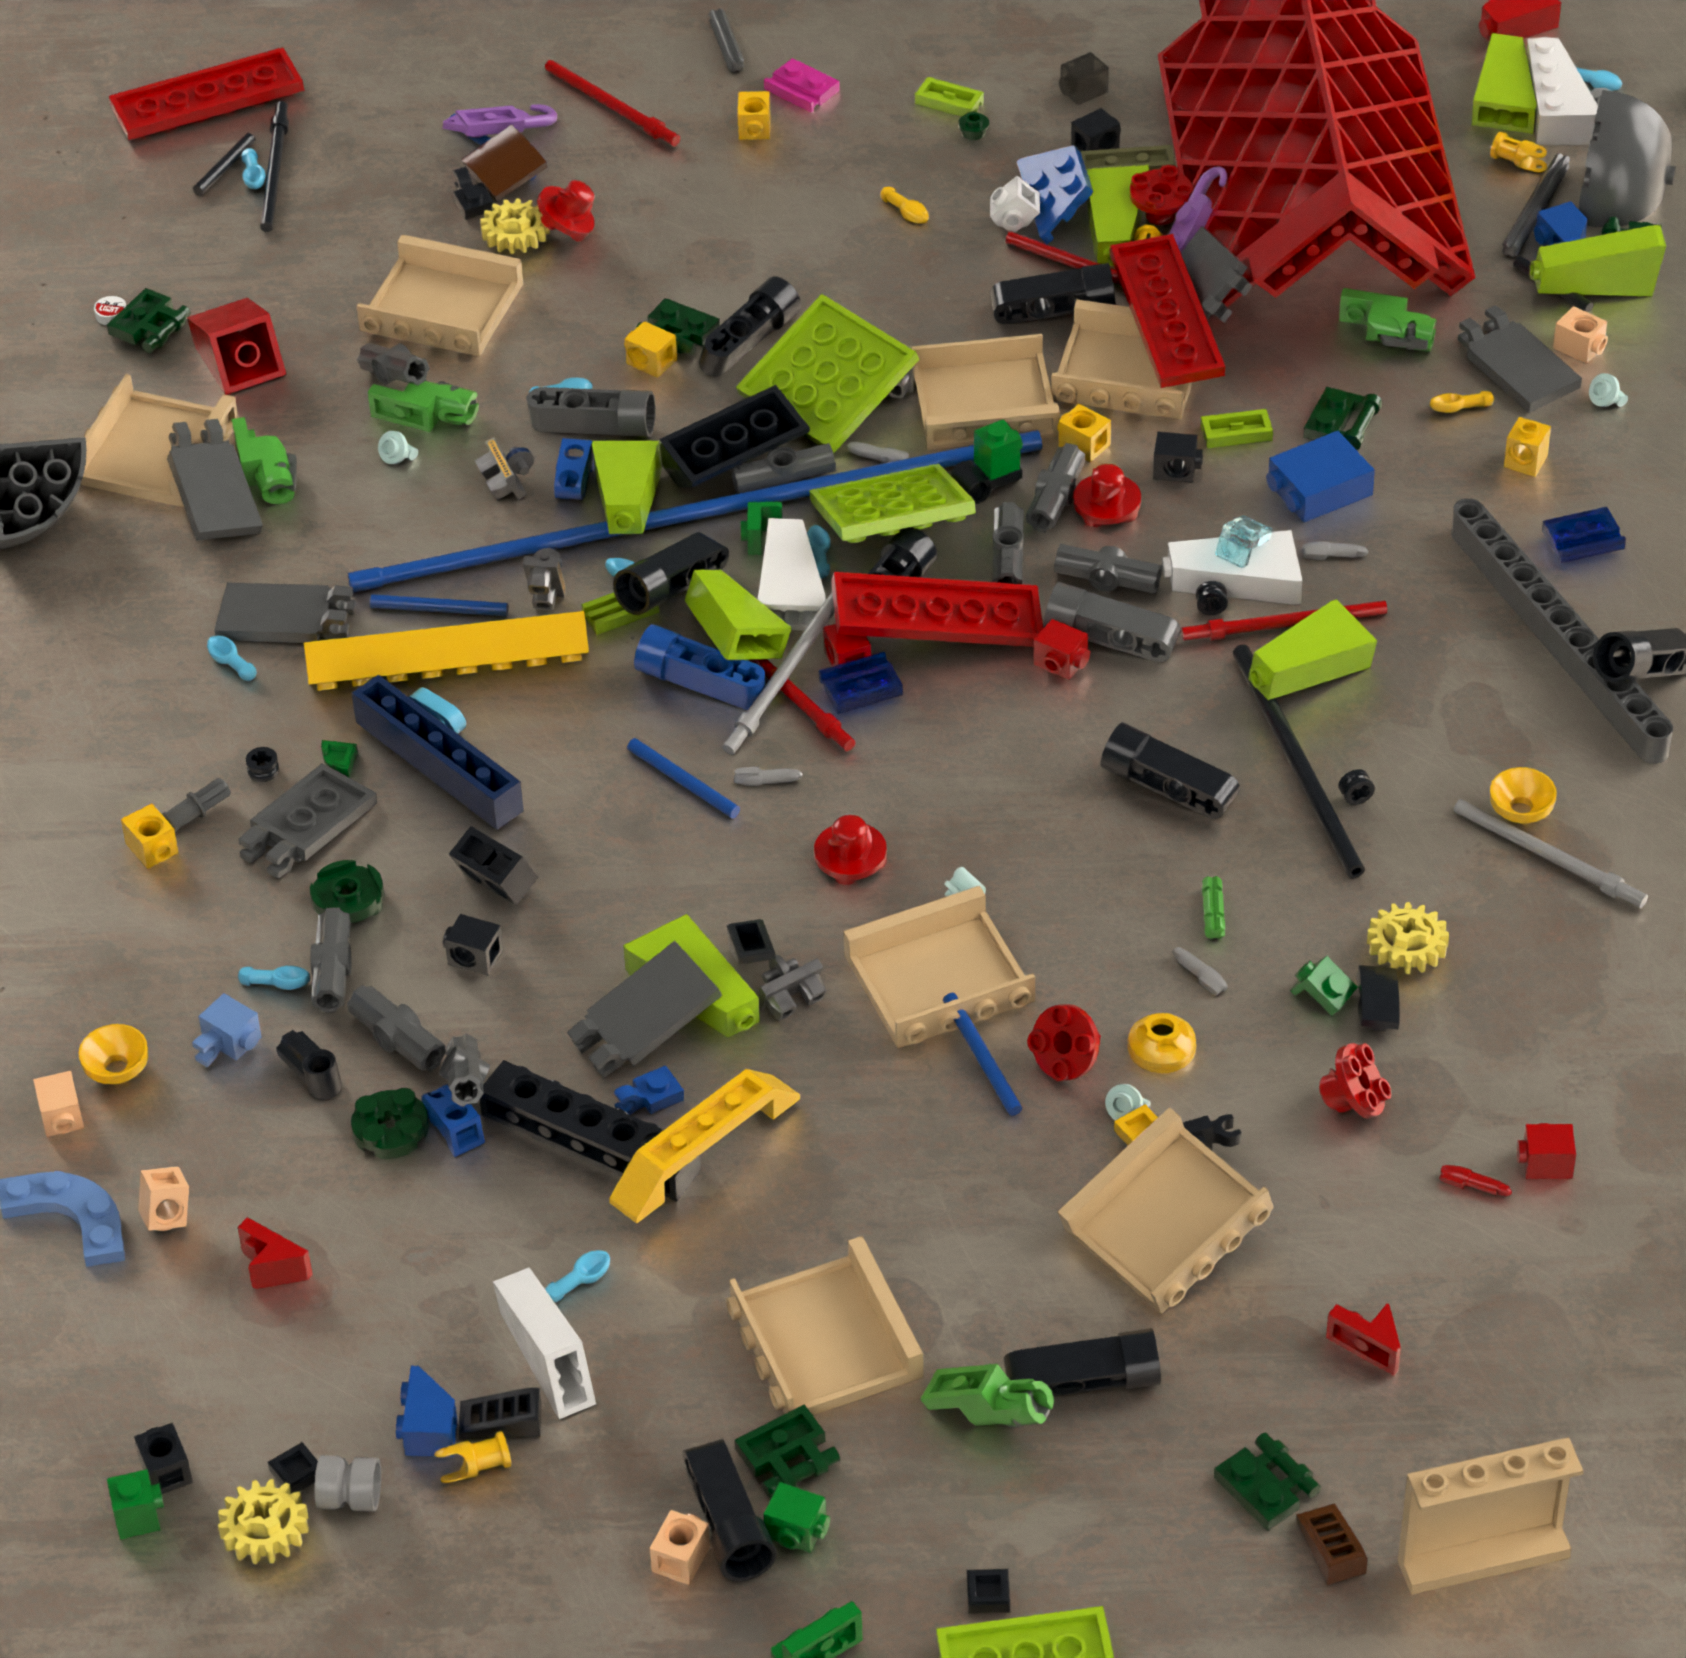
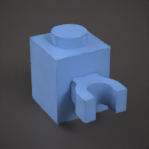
M223 993L198 1016L202 1035L198 1036L192 1044L194 1048L200 1051L195 1055L196 1061L205 1067H208L216 1059L220 1051L237 1061L244 1053L253 1049L262 1038L258 1014Z

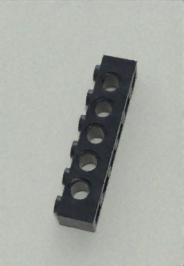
M505 1060L500 1063L483 1084L484 1094L480 1098L482 1116L622 1177L635 1152L663 1131L654 1123L642 1121L620 1108L610 1107L595 1100L588 1094L578 1093L563 1086L556 1080L546 1079L531 1072L524 1066H516ZM700 1155L664 1182L665 1197L676 1202L680 1199L701 1171Z

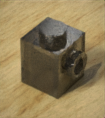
M1092 52L1061 64L1060 90L1077 105L1108 92L1109 67Z

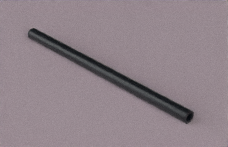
M1245 644L1237 646L1233 650V656L1347 875L1350 878L1361 876L1365 871V867L1276 698L1267 700L1248 679L1253 660V654L1249 646Z

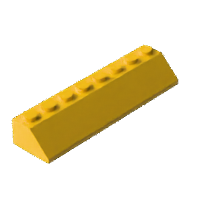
M584 611L304 642L308 684H316L317 691L338 689V681L351 680L352 687L362 686L377 675L381 677L386 676L387 681L390 683L408 681V673L421 672L422 679L443 677L442 670L456 668L457 675L478 673L477 666L491 664L492 671L513 669L512 662L526 660L527 667L548 665L547 658L561 656L562 663L582 661V654L589 653Z

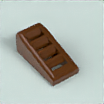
M1335 1503L1296 1514L1297 1523L1327 1585L1366 1574L1368 1557ZM1328 1518L1331 1519L1330 1522L1324 1524H1320L1317 1526L1312 1525V1523L1318 1522ZM1332 1529L1336 1530L1335 1533L1328 1534L1322 1537L1319 1536V1533L1326 1532ZM1341 1540L1342 1542L1340 1544L1333 1545L1330 1547L1325 1546V1544H1329ZM1344 1551L1347 1552V1554L1335 1558L1332 1557V1555L1341 1553Z

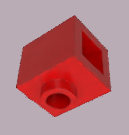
M1051 619L1034 639V665L1050 673L1070 680L1089 661L1088 634L1057 620Z
M1526 1124L1524 1140H1517V1162L1524 1163L1526 1179H1573L1576 1160L1573 1124Z

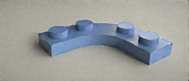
M62 1171L0 1179V1206L3 1219L37 1213H60L69 1216L80 1225L86 1267L126 1261L123 1230L117 1206L111 1196L93 1181Z

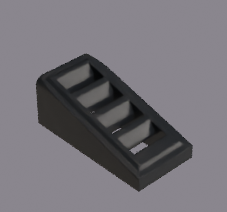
M763 919L726 925L729 949L738 964L776 959L775 950Z
M540 1387L518 1389L460 1401L459 1439L493 1438L496 1432L503 1431L505 1438L541 1437L542 1403ZM503 1412H511V1416L503 1418ZM471 1413H479V1423L471 1424ZM488 1413H495V1420L487 1421Z

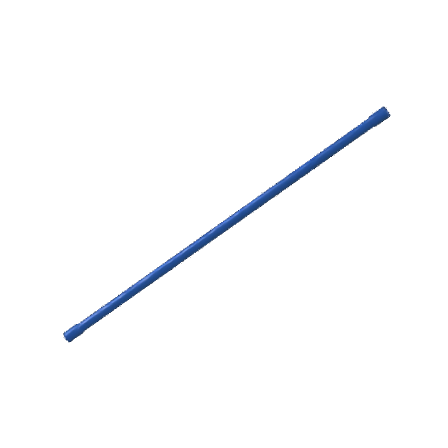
M1038 430L1020 433L1023 442L1020 454L1042 450V439ZM974 445L649 512L644 531L748 509V502H784L810 496L809 490L938 463L943 468H948L967 460L974 462ZM604 521L402 564L347 573L349 585L353 587V593L379 588L385 584L534 554L544 548L558 549L625 534H609L607 522Z

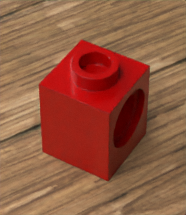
M836 623L823 627L824 653L839 679L872 670L871 644L866 636L837 634Z

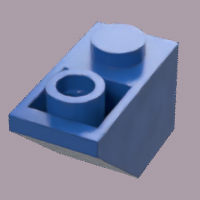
M1572 201L1537 212V221L1534 228L1535 239L1542 246L1584 239L1586 237L1588 219Z
M411 1366L409 1382H402L401 1406H405L404 1415H397L396 1438L403 1439L405 1456L435 1457V1451L456 1444L458 1419L455 1400L421 1367Z

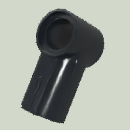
M967 460L957 464L950 475L972 497L976 505L984 502L990 496L993 489L1022 479L1023 470L1020 466V469L990 480L973 461Z
M291 1030L282 1036L280 1044L276 1047L277 1054L307 1084L310 1095L320 1100L336 1096L342 1088V1082L334 1054L329 1050L320 1049L303 1031L295 1032Z

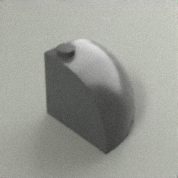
M1602 90L1595 116L1592 140H1590L1585 165L1587 168L1581 188L1578 209L1588 219L1587 226L1603 227L1609 217H1617L1620 221L1619 225L1624 226L1628 225L1630 221L1638 222L1651 215L1661 204L1666 186L1673 185L1676 166H1671L1672 138L1664 120L1649 105L1624 93Z
M86 437L0 444V549L21 545L36 538L52 527L64 515L73 502L84 475L87 454Z

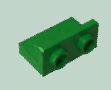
M853 1601L840 1608H832L821 1618L804 1628L794 1631L786 1639L771 1647V1656L773 1658H835L863 1641L862 1612Z

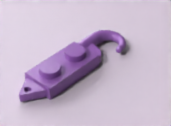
M533 104L530 106V109L543 112L546 115L530 116L525 111L515 109L513 106L456 110L454 116L443 121L442 129L463 132L466 136L479 138L483 135L498 134L510 125H513L519 132H523L524 129L551 126L556 122L558 116L554 109L541 104Z
M1220 166L1207 170L1200 177L1188 202H1184V205L1177 212L1176 220L1169 234L1174 235L1180 253L1200 227H1205L1213 211L1211 208L1212 201L1205 195L1211 182L1220 176L1219 186L1224 187L1228 174Z

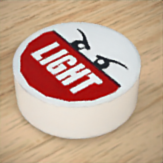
M117 296L101 298L94 305L96 320L100 324L107 326L126 307V302Z

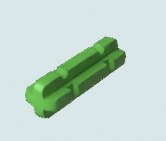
M1207 876L1202 880L1205 935L1209 939H1221L1225 936L1222 880L1218 876L1212 878Z

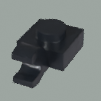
M466 167L453 170L457 178V182H454L457 189L453 191L454 202L465 220L484 215L485 210L492 211L494 201L484 184L478 183L473 185Z
M1231 1114L1222 1115L1214 1121H1210L1208 1115L1183 1122L1184 1128L1211 1151L1213 1143H1218L1225 1147H1233L1241 1143L1242 1132L1240 1129L1231 1132L1225 1131L1233 1128L1234 1117Z

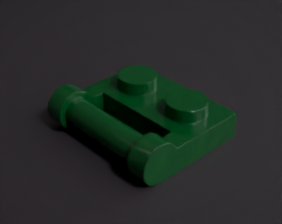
M1326 386L1304 427L1303 438L1315 440L1339 431L1358 450L1364 441V432L1373 415L1379 413L1383 401L1376 394L1370 393L1366 396H1361ZM1353 411L1360 412L1353 427L1346 432L1343 431Z

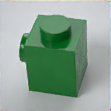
M1004 419L974 430V462L990 480L1020 469V449L1023 447V442L1020 434L1016 430H1012Z
M148 1469L107 1478L113 1514L120 1540L161 1530L157 1509L164 1508L159 1483L151 1485Z
M782 1482L778 1484L763 1513L764 1523L773 1541L779 1542L788 1549H800L811 1553L817 1539L823 1540L825 1538L831 1519L830 1516L826 1515V1497Z

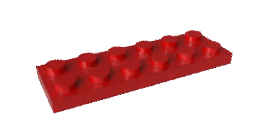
M284 47L109 95L108 97L110 107L128 140H132L160 131L171 130L192 122L203 121L213 116L231 113L252 105H260L277 98L288 97L304 91V84Z
M1168 234L1110 245L1112 262L1160 388L1225 376L1226 366L1174 235Z
M834 572L831 580L836 630L839 635L1034 647L1035 637L1044 628L1038 585Z

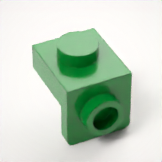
M748 502L747 521H741V541H748V555H762L763 531H767L769 518L783 519L781 502Z
M1326 955L1315 964L1311 960L1304 964L1294 975L1298 981L1290 991L1296 996L1305 989L1332 1016L1340 1010L1357 990L1358 986Z

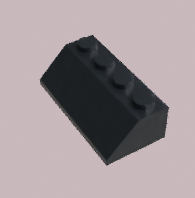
M774 385L659 439L662 467L678 487H694L810 432V427L777 385Z

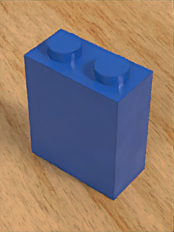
M1335 431L1270 457L1266 480L1269 488L1285 501L1287 508L1291 512H1295L1305 523L1372 496L1375 470L1339 431Z

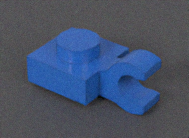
M666 1065L632 1079V1086L624 1085L614 1091V1095L620 1101L614 1104V1107L626 1111L629 1115L646 1107L650 1114H653L684 1101V1089Z

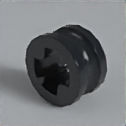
M1208 581L1202 583L1196 589L1197 608L1201 613L1217 615L1225 611L1228 606L1227 589L1222 583Z
M257 747L247 754L245 758L247 772L252 780L267 782L278 775L277 753L273 749Z
M1362 769L1346 773L1338 783L1339 790L1350 805H1359L1368 801L1375 792L1373 782L1370 780L1367 772Z

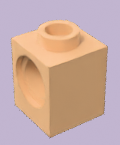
M1573 306L1555 325L1553 349L1587 364L1596 354H1601L1607 345L1608 337L1605 336L1607 321Z
M71 1070L33 1079L46 1137L84 1129Z
M169 1167L141 1170L138 1211L148 1231H168L172 1228L186 1227L189 1185L180 1168Z
M670 1510L649 1548L652 1572L690 1585L710 1549L709 1523L704 1522L693 1514L684 1515Z

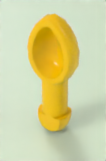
M886 186L881 190V199L885 203L889 202L899 208L905 220L916 224L928 222L929 213L922 203L916 200H908L890 186Z
M1480 391V393L1470 395L1440 394L1430 400V407L1434 411L1442 413H1455L1461 409L1481 406L1485 408L1493 404L1494 396L1489 391Z

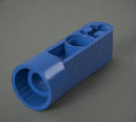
M651 624L644 631L636 649L634 668L637 671L661 680L673 682L745 710L751 707L765 687V672L758 664L747 660H726L718 649L688 639L679 633Z

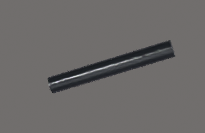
M246 133L193 186L194 193L202 196L242 156V152L256 142L255 137L251 133Z
M1518 256L1514 260L1513 266L1530 277L1531 262L1522 256ZM1579 293L1556 294L1585 312H1590L1593 309V302Z

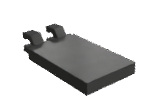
M1201 226L1181 252V255L1207 320L1212 314H1215L1225 323L1233 312L1222 303L1223 299L1232 288L1237 289L1238 292L1246 296L1253 285L1242 276L1248 267L1211 232Z
M1496 305L1485 310V316L1490 318L1483 325L1488 332L1485 335L1481 326L1473 319L1468 318L1460 322L1459 328L1465 332L1458 335V341L1467 349L1466 357L1528 413L1581 388V376L1521 323L1509 322L1507 314Z
M205 420L204 426L206 430H201L200 433L203 443L192 444L191 432L187 422L173 423L172 429L175 433H170L168 437L171 450L167 460L196 540L260 534L263 527L261 518L235 447L229 443V440L223 441V429L219 420Z
M227 582L214 629L215 636H224L232 641L290 643L319 641L320 636L327 639L348 638L350 626L349 623H346L347 614H353L356 605L355 599H352L353 587L335 585L333 588H329L328 585Z
M322 763L250 820L251 828L239 838V844L245 847V849L240 851V857L252 863L264 854L267 845H269L272 849L266 853V860L273 864L267 867V873L279 879L291 870L294 861L300 862L309 859L377 804V793Z
M673 941L587 1010L588 1014L584 1016L586 1019L580 1020L567 1034L582 1054L601 1041L602 1038L608 1043L602 1044L589 1056L590 1061L594 1064V1068L605 1078L622 1066L626 1060H629L635 1066L719 999L722 994L680 945Z

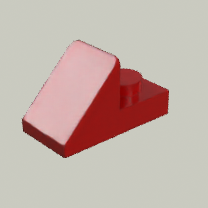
M248 1217L237 1227L241 1250L248 1259L252 1260L248 1266L252 1288L261 1289L307 1281L313 1275L308 1250Z
M1387 1303L1372 1322H1369L1359 1313L1349 1311L1336 1304L1328 1313L1326 1339L1395 1376L1399 1370L1401 1345L1390 1305Z

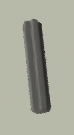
M720 8L716 11L711 10L709 21L728 69L733 73L737 70L742 71L745 67L743 64L744 58L725 11Z

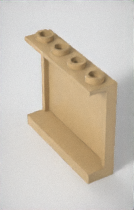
M402 234L397 241L399 258L369 305L358 303L356 306L360 331L480 357L523 285L521 259Z
M1077 299L1074 306V324L1058 372H1052L1051 375L1053 401L1181 420L1192 383L1160 388L1130 307Z
M1042 334L911 347L912 350L917 352L920 359L914 365V380L927 450L974 445V430L1002 419L1005 420L1012 430H1016L1019 434L1038 430L1041 439L1058 437L1057 425L1060 420L1058 403L1054 404L1043 357Z
M126 374L120 384L114 387L107 404L99 410L97 419L84 434V437H86L87 454L85 471L80 485L184 507L167 460L171 450L168 437L170 433H175L172 425L177 422H187L191 432L192 444L203 443L200 433L201 430H206L204 426L205 420L218 419L223 429V441H227L233 432L232 419L238 418L235 397L223 394L216 406L210 407L134 391L131 375Z
M980 885L843 931L844 956L898 1049L910 1044L920 1043L925 1039L945 1032L955 1031L958 1027L953 1019L960 1017L957 1012L958 1010L964 1009L974 1023L1035 1002V975L1033 973L1024 975L986 912V895ZM949 993H956L959 998L943 1003V998Z
M1169 1107L1058 1211V1215L1066 1232L1162 1315L1170 1306L1173 1307L1180 1303L1186 1291L1198 1279L1206 1278L1212 1272L1218 1260L1226 1253H1231L1237 1249L1243 1237L1254 1226L1263 1224L1274 1207L1266 1187L1263 1186L1260 1190L1254 1187L1186 1130L1180 1115Z
M863 1236L848 1240V1256L744 1291L740 1290L735 1278L729 1280L730 1297L726 1298L729 1315L733 1321L738 1319L742 1326L740 1327V1334L743 1344L747 1350L753 1349L756 1355L754 1362L757 1373L761 1380H768L771 1386L769 1387L770 1398L776 1411L782 1409L783 1413L786 1414L805 1404L811 1414L816 1415L924 1378L923 1352Z
M1562 1438L1408 1473L1398 1563L1411 1595L1569 1559L1571 1556V1546L1563 1530L1569 1482L1571 1477L1580 1476L1584 1473L1570 1438Z

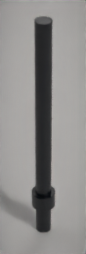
M284 101L276 103L275 114L270 121L272 138L260 228L264 232H270L273 229L284 136L288 133L289 120L287 118L288 105Z

